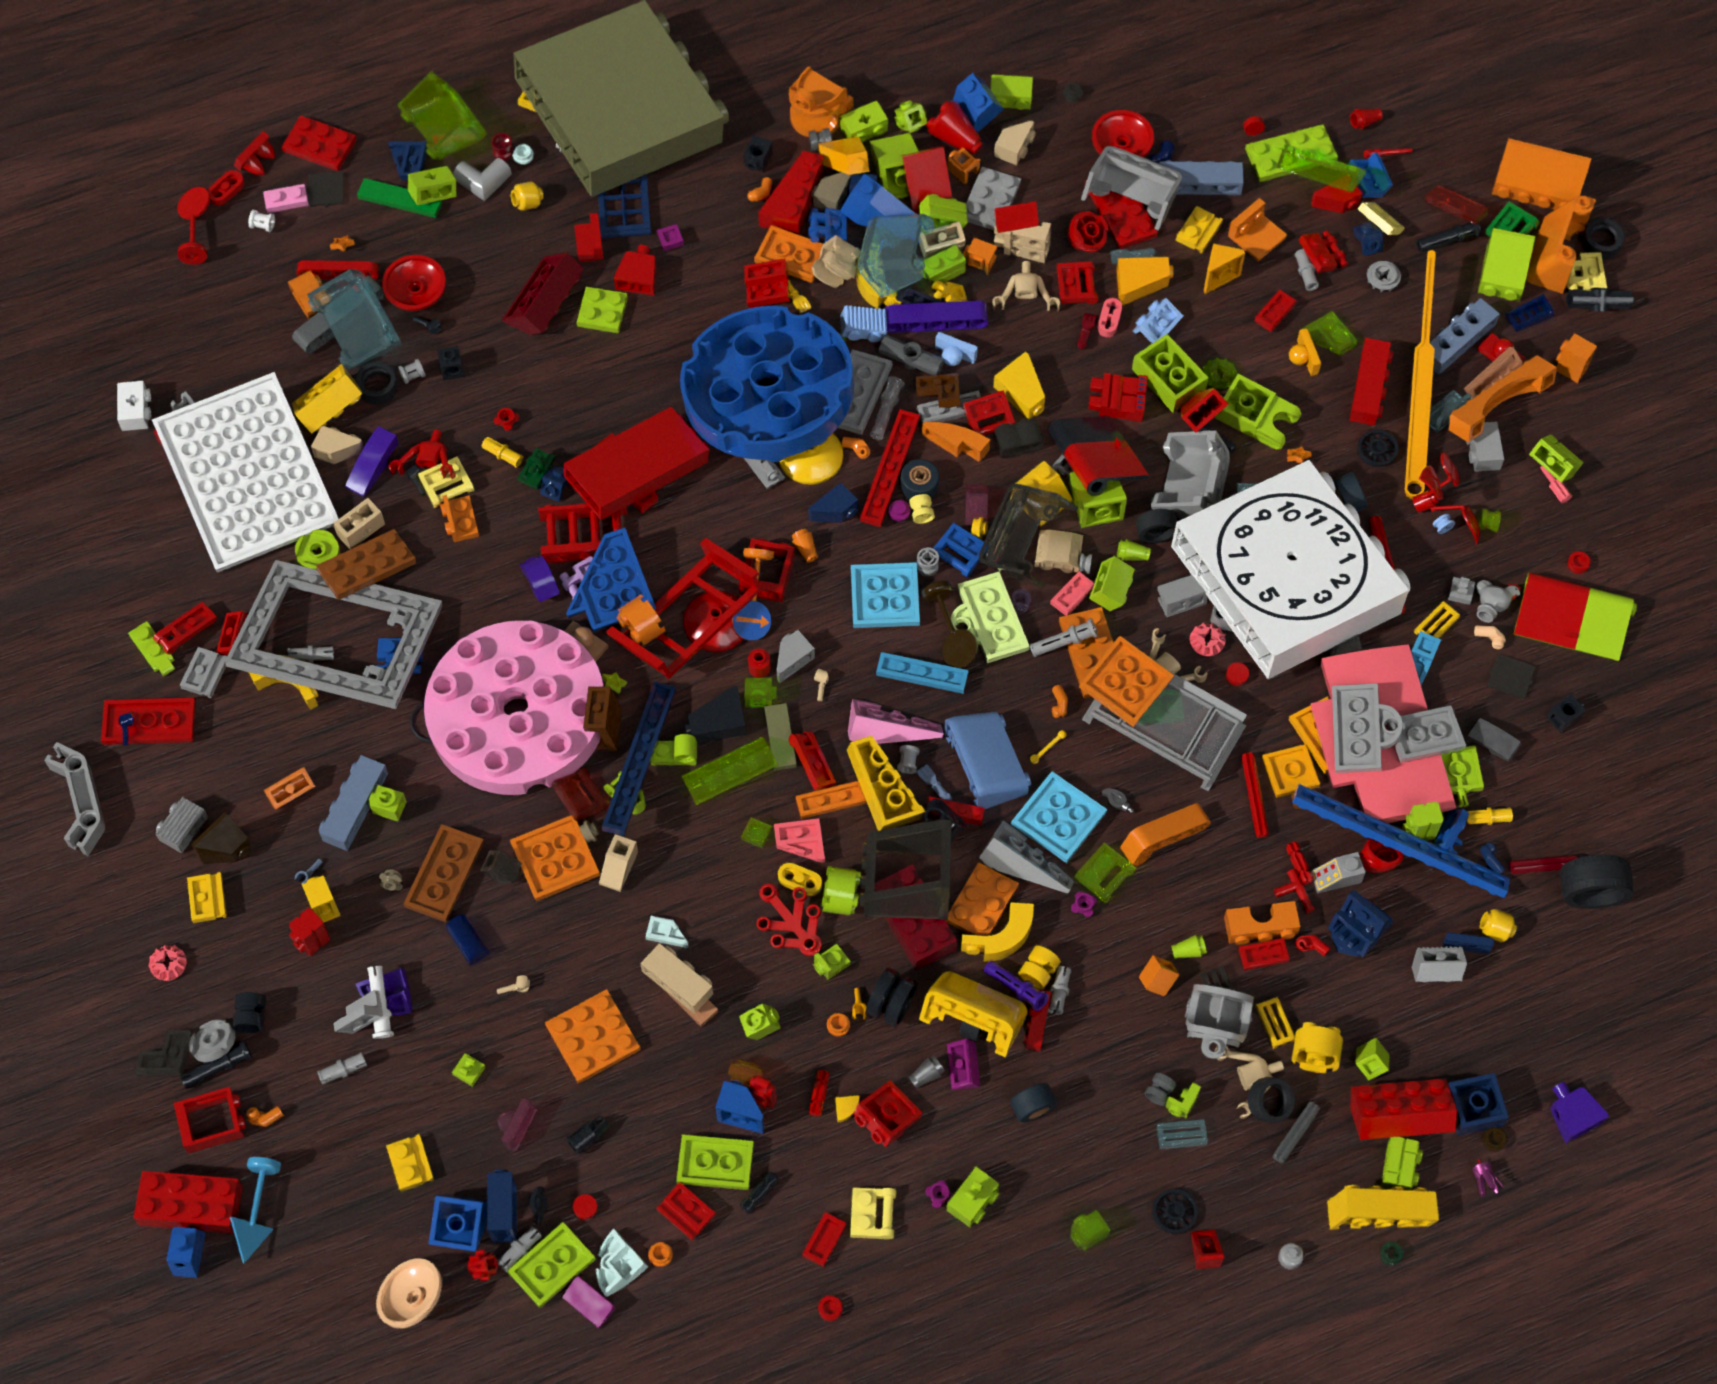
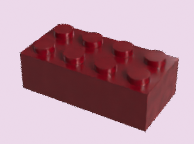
M913 864L872 884V896L915 971L957 951V939Z

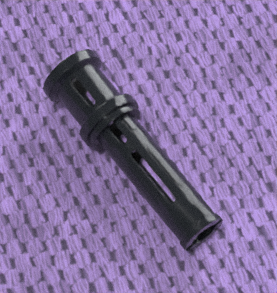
M1474 218L1462 225L1455 224L1452 229L1417 239L1416 245L1418 250L1423 252L1450 242H1463L1466 238L1481 236V228L1477 219Z
M243 1040L240 1042V1045L230 1049L221 1058L207 1062L180 1075L184 1087L188 1089L225 1069L233 1070L235 1065L247 1059L250 1061L253 1057Z

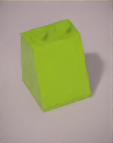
M907 133L870 141L872 161L878 175L879 184L897 199L909 197L902 155L919 152L911 134Z
M1493 228L1485 251L1478 293L1520 301L1535 236Z
M1075 472L1070 473L1069 487L1081 528L1124 520L1127 498L1119 480L1108 481L1107 488L1102 494L1091 496L1087 493Z

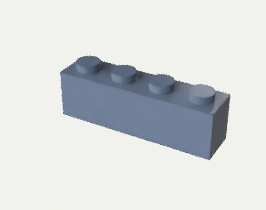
M1159 162L1160 165L1173 169L1182 175V180L1176 194L1241 195L1242 162Z
M362 755L357 762L355 761L352 764L350 776L347 781L345 780L342 783L338 799L332 802L329 809L330 814L320 824L319 833L323 842L348 851L370 810L368 802L371 793L376 791L378 785H383L388 775L384 764Z

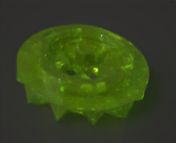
M1218 357L1215 360L1209 359L1203 368V372L1209 377L1207 384L1217 389L1231 386L1237 376L1234 363L1228 362L1227 358L1224 360ZM1218 367L1223 372L1222 378L1217 373Z

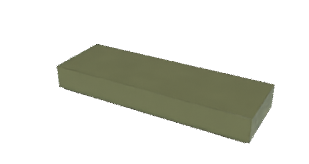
M787 704L764 706L774 771L796 768L794 747L789 743L791 728Z

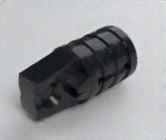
M598 1116L594 1120L584 1123L582 1127L568 1136L566 1141L577 1155H580L582 1151H585L598 1141L610 1126L605 1118Z

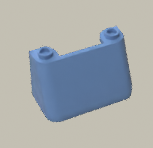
M996 711L954 716L945 720V737L948 744L951 743L952 748H955L969 780V788L971 792L973 791L975 798L977 797L976 800H973L975 806L984 807L985 809L1027 795L1029 791L1028 786L1031 785L1030 777L1027 772H1023L1005 731L1006 723L1002 714L998 715Z

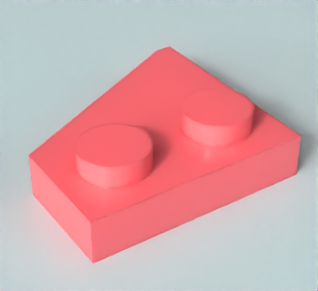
M819 819L774 824L777 849L825 863Z

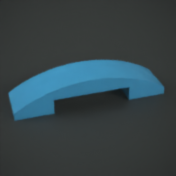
M1420 631L1411 654L1422 686L1441 639Z

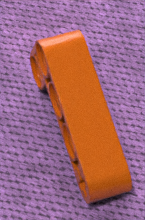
M1195 803L1135 828L1128 834L1120 848L1132 867H1136L1144 863L1153 851L1205 830L1211 824V821L1199 803Z

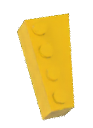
M873 736L851 742L847 748V753L878 832L881 833L920 820L926 811L915 800L914 794L903 783L901 776L888 761L889 759Z
M1348 1185L1327 1201L1330 1229H1339V1226L1342 1224H1350V1229H1360L1361 1226H1368L1371 1223H1374L1375 1228L1390 1227L1394 1223H1397V1227H1429L1439 1220L1436 1192L1427 1191L1426 1188H1415L1412 1191H1407L1403 1187L1383 1190L1380 1186L1359 1189L1358 1185Z

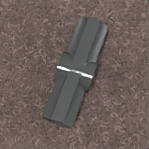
M888 335L884 336L879 348V353L902 362L903 366L907 369L917 368L931 375H939L944 365L943 358L922 350L917 343H905Z

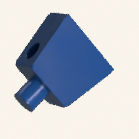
M173 1227L167 1255V1263L173 1276L198 1277L205 1232L193 1228Z

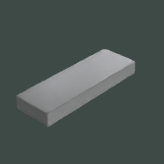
M979 390L960 395L961 406L951 408H939L938 400L917 405L921 423L945 422L966 417L962 404L981 398Z

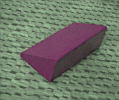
M964 1039L947 1044L952 1090L980 1087L975 1042Z
M579 1276L573 1280L562 1297L598 1328L615 1311V1307Z

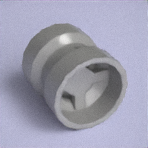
M923 548L917 554V570L924 577L935 575L939 566L938 552L933 548Z

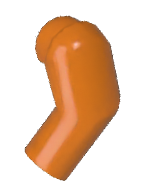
M843 436L842 447L852 448L859 458L865 459L869 456L870 449L863 439Z
M1056 685L1052 688V692L1058 706H1053L1051 712L1054 718H1063L1067 714L1068 697L1063 687Z
M278 1106L267 1113L252 1107L246 1113L251 1124L261 1127H267L284 1116Z

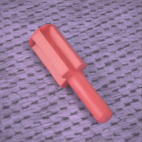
M1541 466L1540 469L1550 481L1551 485L1549 487L1562 504L1568 502L1572 495L1566 486Z

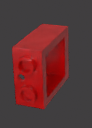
M751 538L749 548L774 551V556L786 558L779 584L758 580L762 590L757 594V598L783 603L795 558L794 547L787 543L777 544L762 538ZM746 558L745 563L752 567L754 559ZM739 582V591L743 595L749 587Z
M230 1087L174 1103L183 1147L188 1154L244 1138L243 1129H246L244 1116H239L238 1107H241L238 1093L234 1094ZM228 1101L234 1129L195 1140L189 1113Z

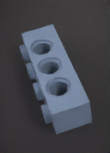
M1480 298L1475 303L1471 302L1461 316L1456 315L1447 328H1441L1432 341L1429 340V343L1434 348L1433 371L1439 375L1496 325L1499 313Z

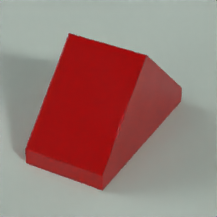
M1215 1229L1191 1232L1196 1270L1221 1267L1224 1253Z

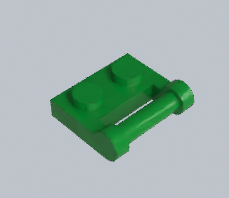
M1508 202L1488 226L1485 234L1490 237L1493 228L1513 232L1519 223L1523 221L1526 225L1519 233L1528 235L1532 229L1537 228L1540 222L1533 215Z

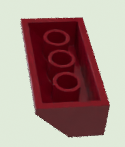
M567 252L543 257L502 321L530 335L545 332L549 327L548 323L551 318L559 312L561 303L570 295L569 291L572 286L580 280V274L584 268Z

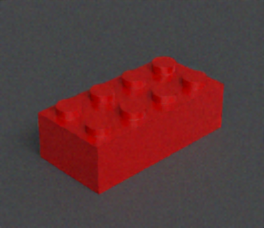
M1446 1079L1351 1087L1350 1109L1360 1140L1455 1132L1457 1109Z
M142 1171L133 1218L139 1226L182 1227L234 1234L230 1217L238 1218L243 1186L238 1179Z

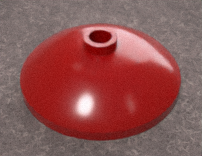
M1115 110L1106 113L1097 120L1092 131V142L1100 155L1105 147L1113 146L1144 158L1153 146L1154 132L1151 124L1142 115L1129 110Z
M408 255L394 261L387 268L383 276L382 287L386 298L395 307L407 311H418L434 305L442 297L446 288V277L440 264L432 258L423 255Z
M720 591L734 601L739 599L731 593ZM708 592L699 595L691 601L684 613V630L691 643L730 608ZM713 613H719V614H720V615L717 616V617L712 616ZM731 619L701 649L708 652L728 651L739 645L743 638L735 632Z

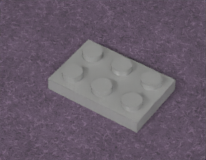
M982 167L966 203L967 222L994 230L996 225L994 209L1012 205L1021 184V179Z
M1452 706L1401 716L1403 733L1400 740L1394 745L1400 763L1459 751L1466 747ZM1395 722L1387 723L1389 731H1394L1398 727Z

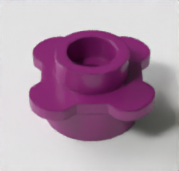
M1077 892L1075 894V903L1071 905V910L1073 913L1079 912L1084 914L1085 917H1090L1093 915L1092 909L1097 904V899L1090 894Z
M944 1180L938 1181V1183H935L932 1187H927L925 1190V1194L932 1200L934 1208H940L943 1203L949 1202L954 1196L953 1193L949 1192L947 1183Z

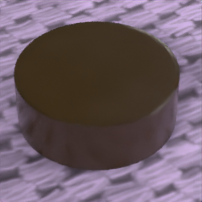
M1499 1127L1487 1129L1482 1136L1483 1146L1490 1152L1501 1151L1507 1144L1506 1133Z

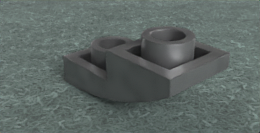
M1481 718L1468 734L1469 740L1488 748L1490 753L1510 762L1521 746L1519 740Z

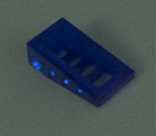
M1542 294L1506 313V316L1514 330L1518 332L1553 317L1554 310L1545 295ZM1539 306H1541L1542 309H1543V312H1541V313H1540L1539 309L1537 308V307H1539ZM1531 309H1533L1536 313L1534 317L1530 312ZM1526 312L1529 319L1526 320L1522 313ZM1518 315L1522 323L1518 324L1514 316Z

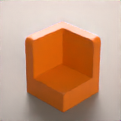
M1153 955L1139 975V979L1146 990L1165 996L1180 974L1172 962Z

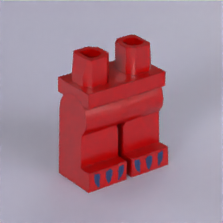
M1104 373L1103 378L1092 377L1090 391L1100 392L1101 396L1090 395L1088 409L1100 411L1099 417L1109 416L1111 418L1142 422L1147 376L1139 375L1138 378Z

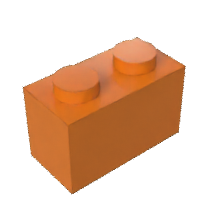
M1574 333L1570 340L1566 339L1560 348L1561 352L1555 360L1558 362L1556 371L1578 383L1588 369L1597 346Z

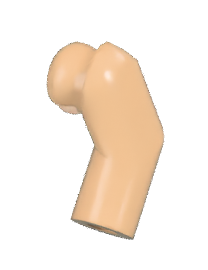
M1475 626V636L1488 637L1492 641V647L1495 649L1504 647L1506 642L1505 636L1496 627Z

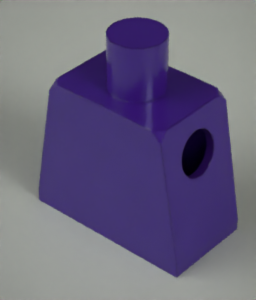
M1565 1081L1552 1088L1559 1099L1551 1106V1112L1565 1143L1598 1127L1609 1117L1608 1113L1585 1088L1580 1087L1571 1092Z

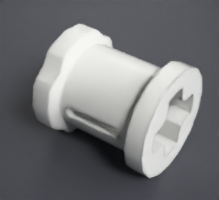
M253 209L249 216V228L254 229L258 227L271 232L275 224V215L271 213L269 215L258 213L257 210Z

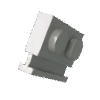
M198 647L180 683L181 689L212 698L226 668L225 660L227 656H221L219 653Z

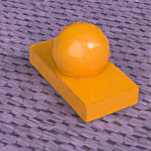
M1307 328L1299 330L1298 344L1290 349L1289 359L1296 365L1306 363L1310 375H1318L1321 361Z

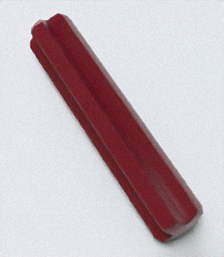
M1576 855L1514 860L1510 863V871L1512 874L1561 870L1565 863L1578 857Z

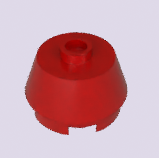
M1091 211L1080 212L1071 220L1067 231L1068 241L1076 250L1085 252L1098 251L1107 241L1108 224L1101 215L1097 216Z

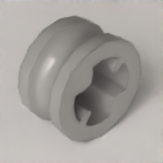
M1081 553L1080 572L1086 571L1087 574L1090 573L1092 554L1085 556L1084 553Z

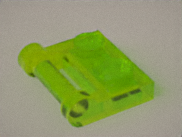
M1103 843L1076 873L1075 879L1097 895L1102 902L1107 903L1111 899V894L1128 875H1132L1135 872L1136 868L1115 850ZM1116 865L1120 866L1121 870L1104 889L1099 886Z

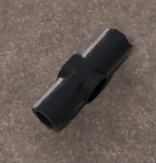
M1593 287L1591 290L1569 289L1566 294L1568 308L1589 309L1593 311L1630 309L1634 298L1630 290H1610Z

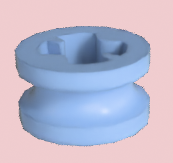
M1444 514L1433 522V526L1438 528L1437 532L1439 534H1444L1454 527L1455 522L1450 520L1451 516L1449 514Z

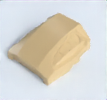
M1040 530L1035 567H1040L1042 570L1058 568L1065 573L1078 572L1083 535L1057 530Z

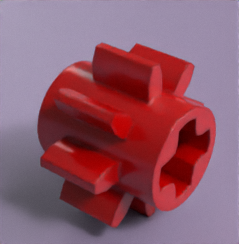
M479 1250L475 1252V1256L469 1257L468 1271L473 1276V1279L480 1278V1281L490 1280V1275L496 1274L498 1262L496 1257L493 1256V1252L486 1253L485 1250Z

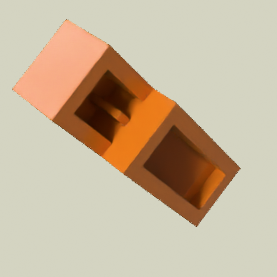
M924 422L922 424V436L956 457L961 452H964L980 462L990 450V439L970 429L941 422Z

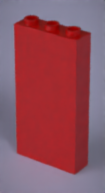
M669 407L565 462L564 477L598 518L603 520L708 463L709 447L706 442L699 439L695 430L684 422L682 415L677 413L672 407Z

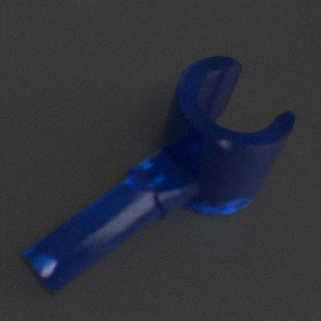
M131 713L123 714L119 718L123 731V746H128V726L135 725Z

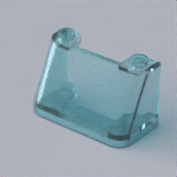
M926 214L876 216L868 221L858 268L864 279L881 298L923 278L925 264L922 258L916 255V249L920 233L923 232L925 235H929L933 232L935 224L930 216Z
M349 269L307 294L310 299L308 301L310 308L314 312L317 311L323 314L342 349L339 360L348 370H352L401 345L399 336L367 278L361 271Z

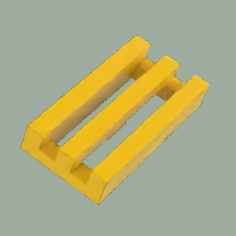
M1443 601L1414 630V633L1418 635L1421 631L1430 635L1452 614L1453 616L1433 635L1439 639L1459 619L1460 614ZM1443 609L1447 610L1426 632L1423 630Z
M1278 997L1256 1004L1255 1008L1273 1049L1295 1041V1035ZM1272 1004H1274L1288 1037H1284L1271 1008ZM1264 1007L1267 1010V1013L1271 1019V1022L1274 1026V1029L1278 1035L1279 1040H1277L1275 1037V1034L1271 1028L1268 1018L1264 1012Z

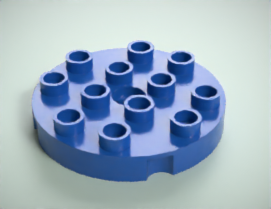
M783 306L754 307L722 318L707 328L692 344L694 356L682 364L680 375L681 392L686 414L693 428L705 441L715 448L746 459L779 462L786 457L802 453L814 446L823 444L843 422L853 401L855 383L852 359L843 338L830 324L809 312L803 315H794L789 312L787 307ZM769 378L775 383L770 386L757 385L760 380Z

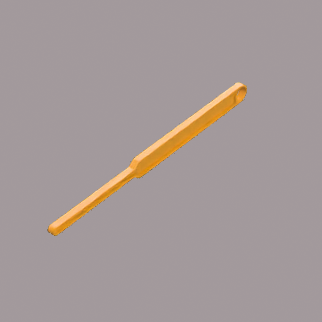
M1433 250L1427 253L1421 343L1415 347L1405 477V494L1411 499L1425 490V483L1419 480V477L1427 463L1434 348L1429 343L1436 255ZM1414 483L1421 486L1422 491L1419 494H1411L1408 491V486Z

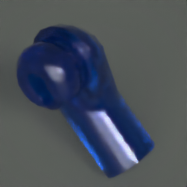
M1168 140L1163 141L1160 152L1149 156V160L1158 164L1159 162L1169 161L1174 152V144Z

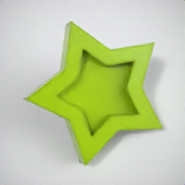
M617 672L612 675L603 673L601 676L606 683L605 687H611L617 693H620L621 687L627 684V681L621 679Z

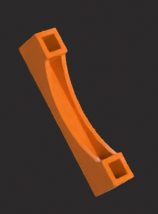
M1536 355L1516 370L1511 371L1503 379L1498 380L1487 390H1483L1475 398L1468 400L1462 407L1455 409L1449 417V431L1469 443L1483 433L1485 417L1497 405L1520 394L1535 391L1541 393L1552 386L1555 382L1557 367Z

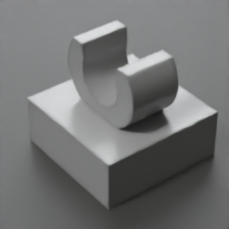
M1453 577L1448 600L1470 605L1475 582L1464 577Z

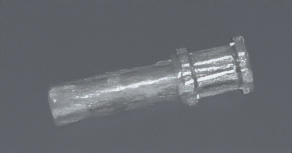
M888 377L886 379L885 391L880 396L882 403L870 432V436L876 440L883 439L893 407L899 403L898 396L901 389L905 386V383L897 377Z

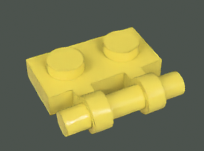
M1580 253L1579 260L1574 262L1566 284L1567 288L1578 289L1580 286H1583L1584 290H1591L1593 287L1607 288L1601 253ZM1576 270L1581 271V277H1576Z

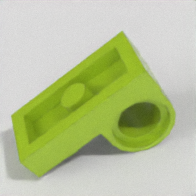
M680 734L675 736L674 741H658L651 765L696 766V738L693 735Z

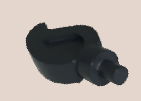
M542 1186L535 1188L530 1198V1208L534 1214L536 1225H541V1220H543L544 1214L548 1209L547 1200L542 1195L544 1191Z

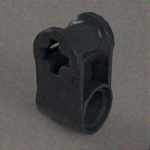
M941 799L929 801L925 812V821L944 841L951 843L954 836L961 830L965 831L967 829L965 821ZM938 810L941 814L934 815L930 811Z

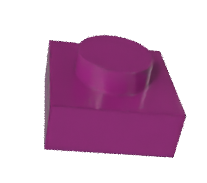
M677 224L657 230V235L664 251L684 245Z

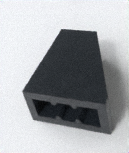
M732 686L688 715L689 723L685 724L686 734L693 735L696 738L697 744L746 735L738 686Z

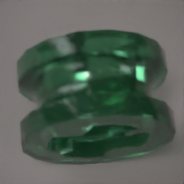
M1395 1242L1385 1243L1380 1251V1259L1387 1266L1397 1265L1403 1256L1402 1247ZM1390 1248L1394 1249V1254L1398 1255V1257L1388 1258L1389 1254L1385 1253V1250L1388 1252Z

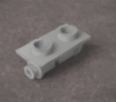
M744 458L766 489L785 479L774 462Z

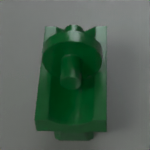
M535 448L532 455L528 457L527 463L518 477V481L526 484L529 488L538 490L543 476L556 459L555 455Z

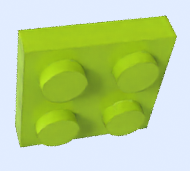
M586 287L577 319V327L619 333L628 299L627 293Z

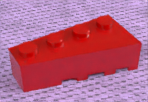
M807 151L801 153L758 212L760 227L769 229L772 225L800 235L813 200V189L815 186H818L823 173V155Z

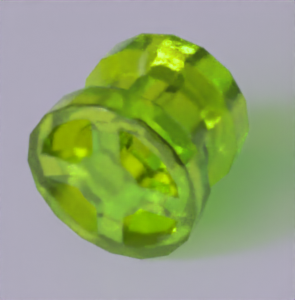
M1483 508L1479 523L1480 530L1491 529L1492 532H1498L1501 511L1491 512Z

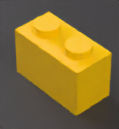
M324 875L310 878L306 883L302 884L312 910L323 923L341 916Z

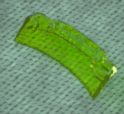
M1284 144L1277 164V168L1349 192H1353L1366 173V170L1316 155L1288 144Z

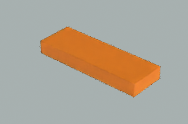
M859 781L795 796L801 819L867 803Z

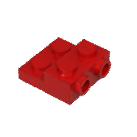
M889 1080L861 1101L853 1114L855 1115L856 1123L860 1127H866L877 1144L882 1143L887 1147L898 1139L904 1130L919 1120L923 1113Z

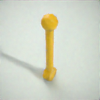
M1060 730L1058 736L1037 755L1034 754L1030 757V762L1037 764L1039 758L1060 739L1066 737V732Z

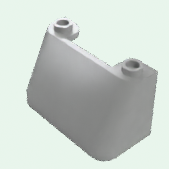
M1217 431L1168 433L1167 440L1163 445L1164 453L1170 459L1163 493H1156L1152 497L1151 507L1153 510H1172L1176 513L1177 518L1184 519L1221 501L1230 454Z

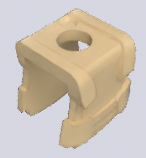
M835 235L823 244L819 259L811 267L813 275L829 286L837 288L839 285H843L844 279L855 278V260L859 257L861 249L852 246Z

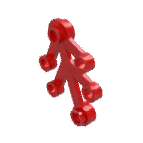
M764 884L759 891L761 899L766 903H771L785 921H773L767 917H760L756 922L758 929L762 932L769 930L794 932L799 939H787L780 934H774L770 939V943L775 949L783 947L798 948L806 956H814L819 953L822 948V941L816 934L821 909L815 904L807 907L806 914L809 917V923L806 932L801 925L807 892L802 887H797L793 890L792 896L795 899L792 915L778 898L779 890L773 884ZM767 889L772 890V893L769 896H765V891ZM799 891L804 893L802 898L796 897ZM816 908L817 914L811 916L810 911ZM762 921L768 922L765 928L760 926ZM777 938H781L782 940L779 945L774 944V941ZM810 940L813 941V946L807 948L806 943Z

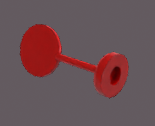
M195 187L187 191L181 197L177 208L178 214L183 219L190 220V242L184 243L178 248V258L183 263L190 265L201 264L207 259V249L205 246L195 242V218L199 217L210 203V194L203 187Z

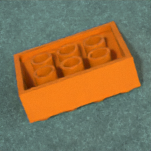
M1509 138L1497 172L1492 194L1501 198H1509L1522 203H1530L1542 208L1556 210L1580 196L1591 158Z

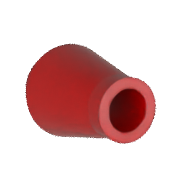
M1379 108L1356 109L1350 115L1352 126L1358 129H1363L1376 121L1382 120V111Z

